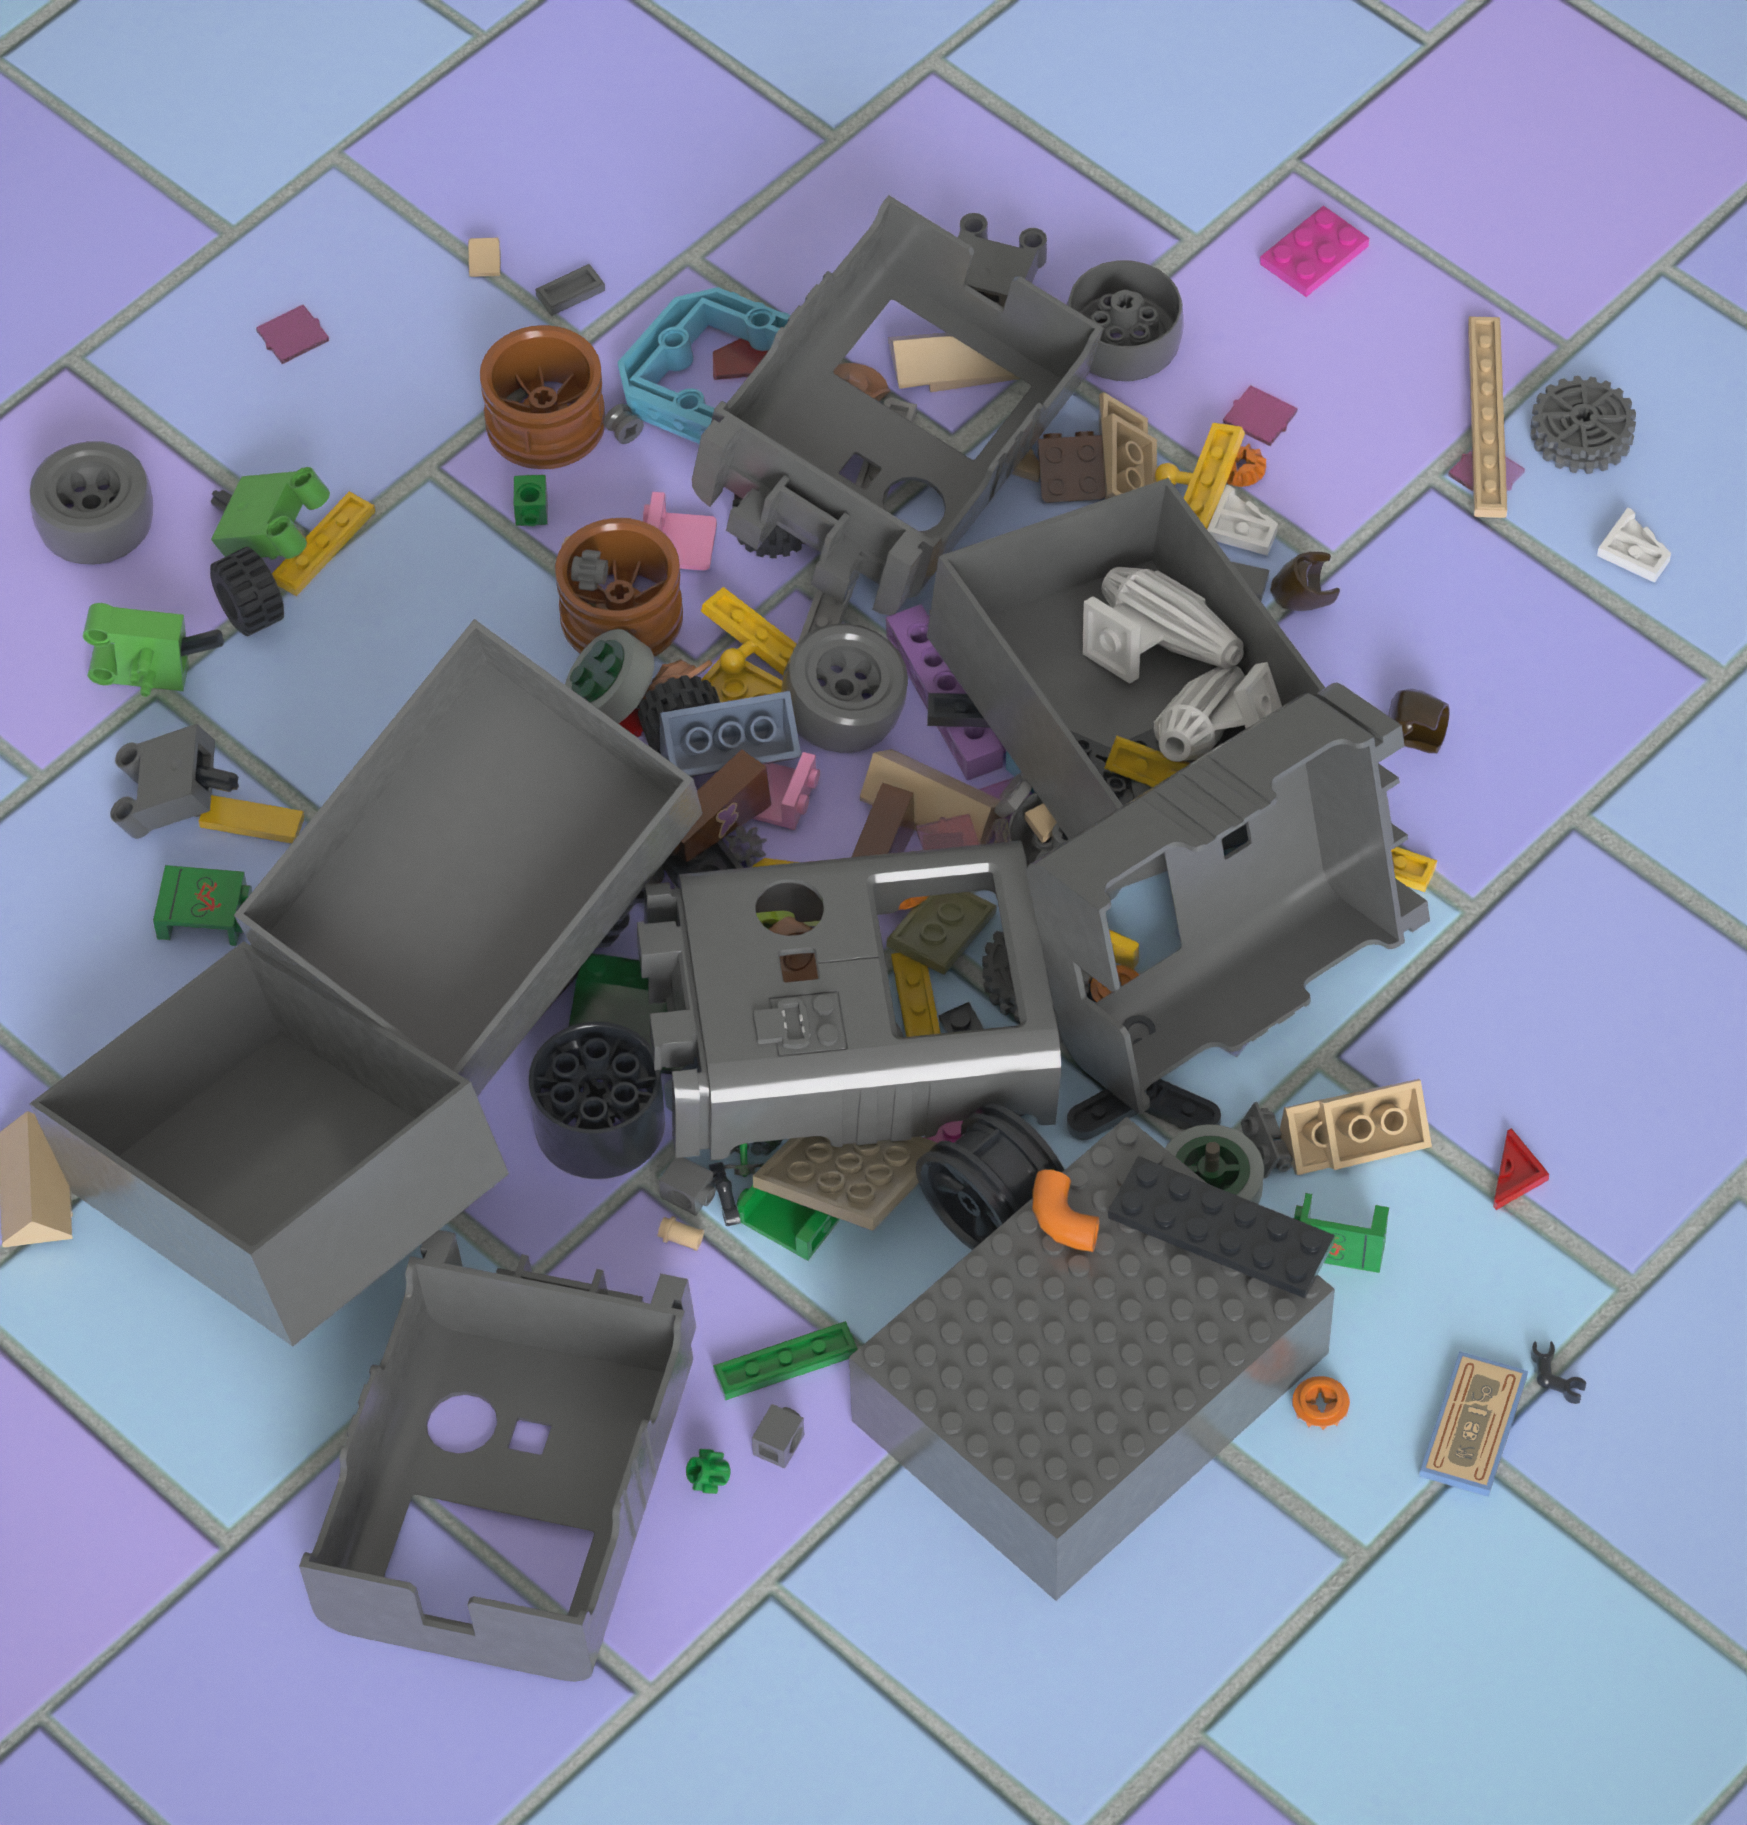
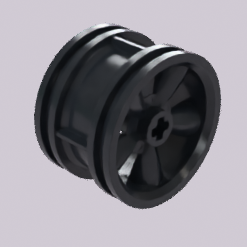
M996 1103L982 1104L974 1114L969 1115L962 1122L961 1137L955 1142L940 1141L936 1143L929 1152L923 1154L916 1162L917 1179L931 1208L953 1235L971 1250L976 1248L1033 1198V1187L1039 1171L1055 1170L1062 1173L1065 1170L1051 1147L1029 1123L1015 1112Z

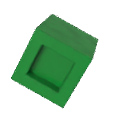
M546 475L514 476L513 506L516 526L548 525Z

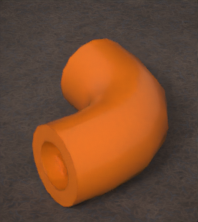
M1055 1170L1039 1171L1033 1187L1032 1210L1041 1229L1057 1243L1078 1250L1094 1252L1099 1231V1216L1081 1214L1069 1207L1068 1194L1071 1180L1067 1175Z

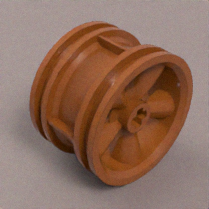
M529 326L503 336L487 351L480 367L481 391L485 403L486 432L493 448L502 457L526 468L555 469L579 461L597 446L605 430L603 424L605 406L602 395L601 363L596 350L584 337L558 326ZM544 382L563 383V385L556 393L552 388L544 386ZM519 388H522L529 396L524 400L523 404L506 399Z
M609 518L582 527L565 541L556 558L555 575L559 595L561 628L568 643L581 654L601 634L614 629H622L648 646L654 657L666 650L676 639L683 622L679 556L674 544L667 535L655 526L640 520ZM585 550L600 551V559L608 560V575L614 574V582L607 585L605 590L600 585H597V589L594 591L579 589L580 581H572L571 579L572 563L575 556L582 557V552ZM638 575L656 583L642 592L633 587Z

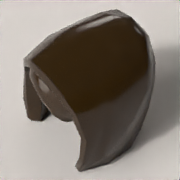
M1310 551L1299 554L1287 562L1271 582L1270 592L1275 602L1282 608L1294 611L1313 610L1333 604L1338 598L1340 589L1334 588L1321 591L1320 586L1322 566L1326 561H1330L1331 555L1325 552Z
M1416 689L1399 690L1391 700L1388 716L1402 725L1404 747L1437 754L1447 732L1450 707L1448 703L1424 691Z

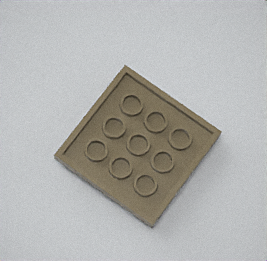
M823 1136L791 1138L753 1175V1187L873 1231L919 1183L916 1175V1162L923 1154L929 1152L937 1142L919 1136L911 1137V1140L893 1142L891 1140H881L874 1144L856 1145V1143L843 1144L842 1147H834L831 1145L830 1139Z

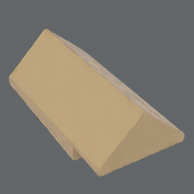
M946 332L888 337L899 389L929 385L930 392L1020 379Z
M1105 392L1099 394V433L1102 435L1105 499L1156 482L1157 439L1148 434V418Z
M893 749L873 752L861 790L860 801L873 805L882 782L913 792L915 831L928 836L963 834L964 846L980 845L987 842L1002 818L994 812L995 807L1001 801L1000 799Z
M1420 1079L1284 1107L1280 1125L1282 1133L1280 1139L1285 1141L1293 1158L1291 1165L1296 1175L1326 1168L1337 1170L1432 1147Z
M29 1111L0 1131V1208L3 1247L73 1239L71 1218L73 1211L70 1186L35 1114Z

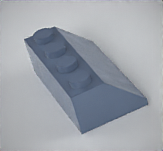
M790 691L660 713L661 755L690 777L717 773L741 749L763 765L801 757Z

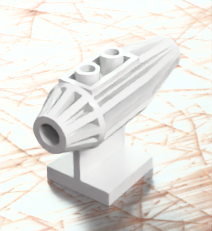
M1115 567L1106 575L1101 588L1110 606L1094 596L1084 601L1083 655L1128 683H1132L1139 678L1140 654L1157 643L1171 652L1224 669L1237 665L1243 657V642L1205 605V598L1158 570L1154 572L1150 569Z
M1268 662L1255 664L1246 676L1236 665L1228 669L1218 666L1188 682L1154 721V733L1159 741L1161 753L1167 759L1175 762L1197 760L1212 750L1227 728L1245 725L1247 729L1282 707Z

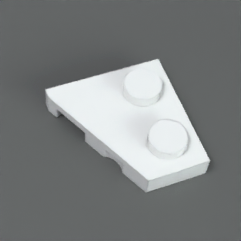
M1226 485L1207 530L1217 542L1268 556L1278 532V523L1268 515L1262 514L1258 507L1250 501L1246 503L1235 495V489Z
M1627 507L1599 546L1597 556L1655 583L1670 562L1671 552L1663 543L1655 539L1654 533L1647 526L1643 528L1636 521L1635 512Z

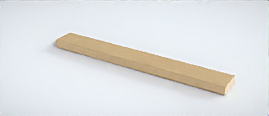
M1469 316L1468 345L1474 517L1506 518L1507 489L1500 317Z

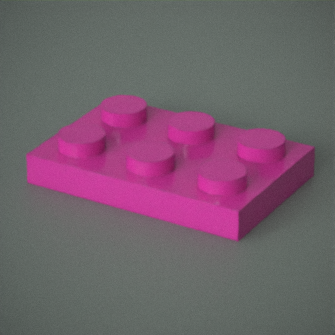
M1323 205L1261 255L1260 265L1307 297L1369 246V237Z

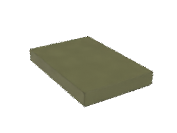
M971 892L931 895L921 904L913 907L889 935L886 946L945 975L994 917L997 905Z

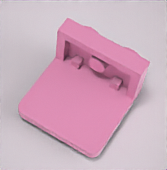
M652 492L650 504L644 505L643 522L655 526L672 541L679 556L680 569L708 570L711 565L717 528L716 518L705 515L667 513L665 493Z
M806 752L802 753L796 769L775 763L764 764L767 768L772 805L753 819L793 830L796 829L801 815H804L807 811L809 795L812 789L817 787L820 777V770L816 769V755Z

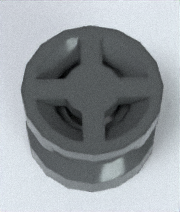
M623 403L613 407L606 414L603 421L605 428L609 431H614L615 438L621 444H627L635 440L644 427L643 421L638 416L632 415L629 406Z

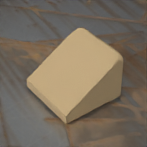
M470 238L468 240L469 277L500 276L501 250L499 238Z

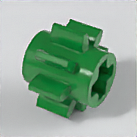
M699 1449V1457L690 1458L686 1466V1477L693 1484V1490L717 1494L718 1486L727 1484L731 1469L729 1463L723 1459V1452Z

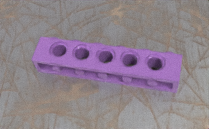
M920 604L887 616L886 637L899 651L906 665L907 674L928 710V693H967L927 638L930 615L926 613L924 607ZM937 726L967 781L1003 768V753H1006V749L991 728Z

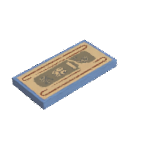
M1459 1351L1419 1477L1489 1497L1527 1380L1528 1371Z

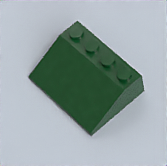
M591 953L579 968L568 1027L586 1022L615 1023L638 1033L651 1046L650 1014L667 1012L666 1002L649 1004L648 978H642L639 960ZM686 1065L671 1068L662 1067L661 1073L672 1075L673 1071H681Z

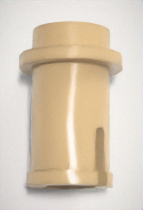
M671 1216L670 1219L667 1217L663 1218L657 1236L663 1238L664 1243L672 1241L698 1251L703 1240L704 1230L678 1222L676 1217Z

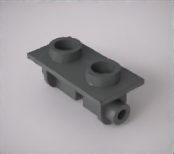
M1254 1102L1240 1123L1243 1134L1255 1144L1261 1154L1264 1165V1178H1267L1273 1168H1278L1280 1172L1289 1170L1292 1167L1291 1162L1293 1158L1284 1140L1273 1141V1139H1279L1282 1135L1274 1113L1269 1111L1268 1108L1260 1109L1258 1102Z

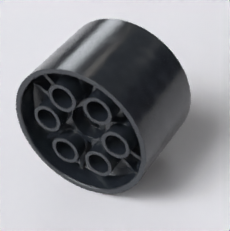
M586 1022L559 1031L550 1037L537 1051L529 1070V1090L536 1139L541 1151L551 1163L574 1176L588 1179H607L633 1171L653 1155L662 1140L665 1129L661 1070L654 1069L652 1048L642 1036L629 1028L615 1023ZM638 1089H646L648 1092L638 1091ZM616 1117L621 1123L613 1126ZM574 1118H576V1124L574 1127L568 1125Z

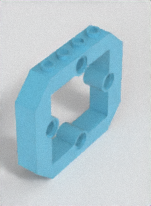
M719 287L675 297L617 362L626 402L631 409L632 415H636L647 423L700 444L701 435L711 424L715 408L705 403L704 395L697 389H684L677 393L657 383L669 370L681 371L692 364L694 356L691 345L708 325L749 341L751 347L756 350L766 351L771 348L778 330L781 327H785L790 315Z

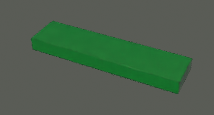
M844 1321L713 1365V1372L726 1401L848 1360L858 1348L847 1322Z

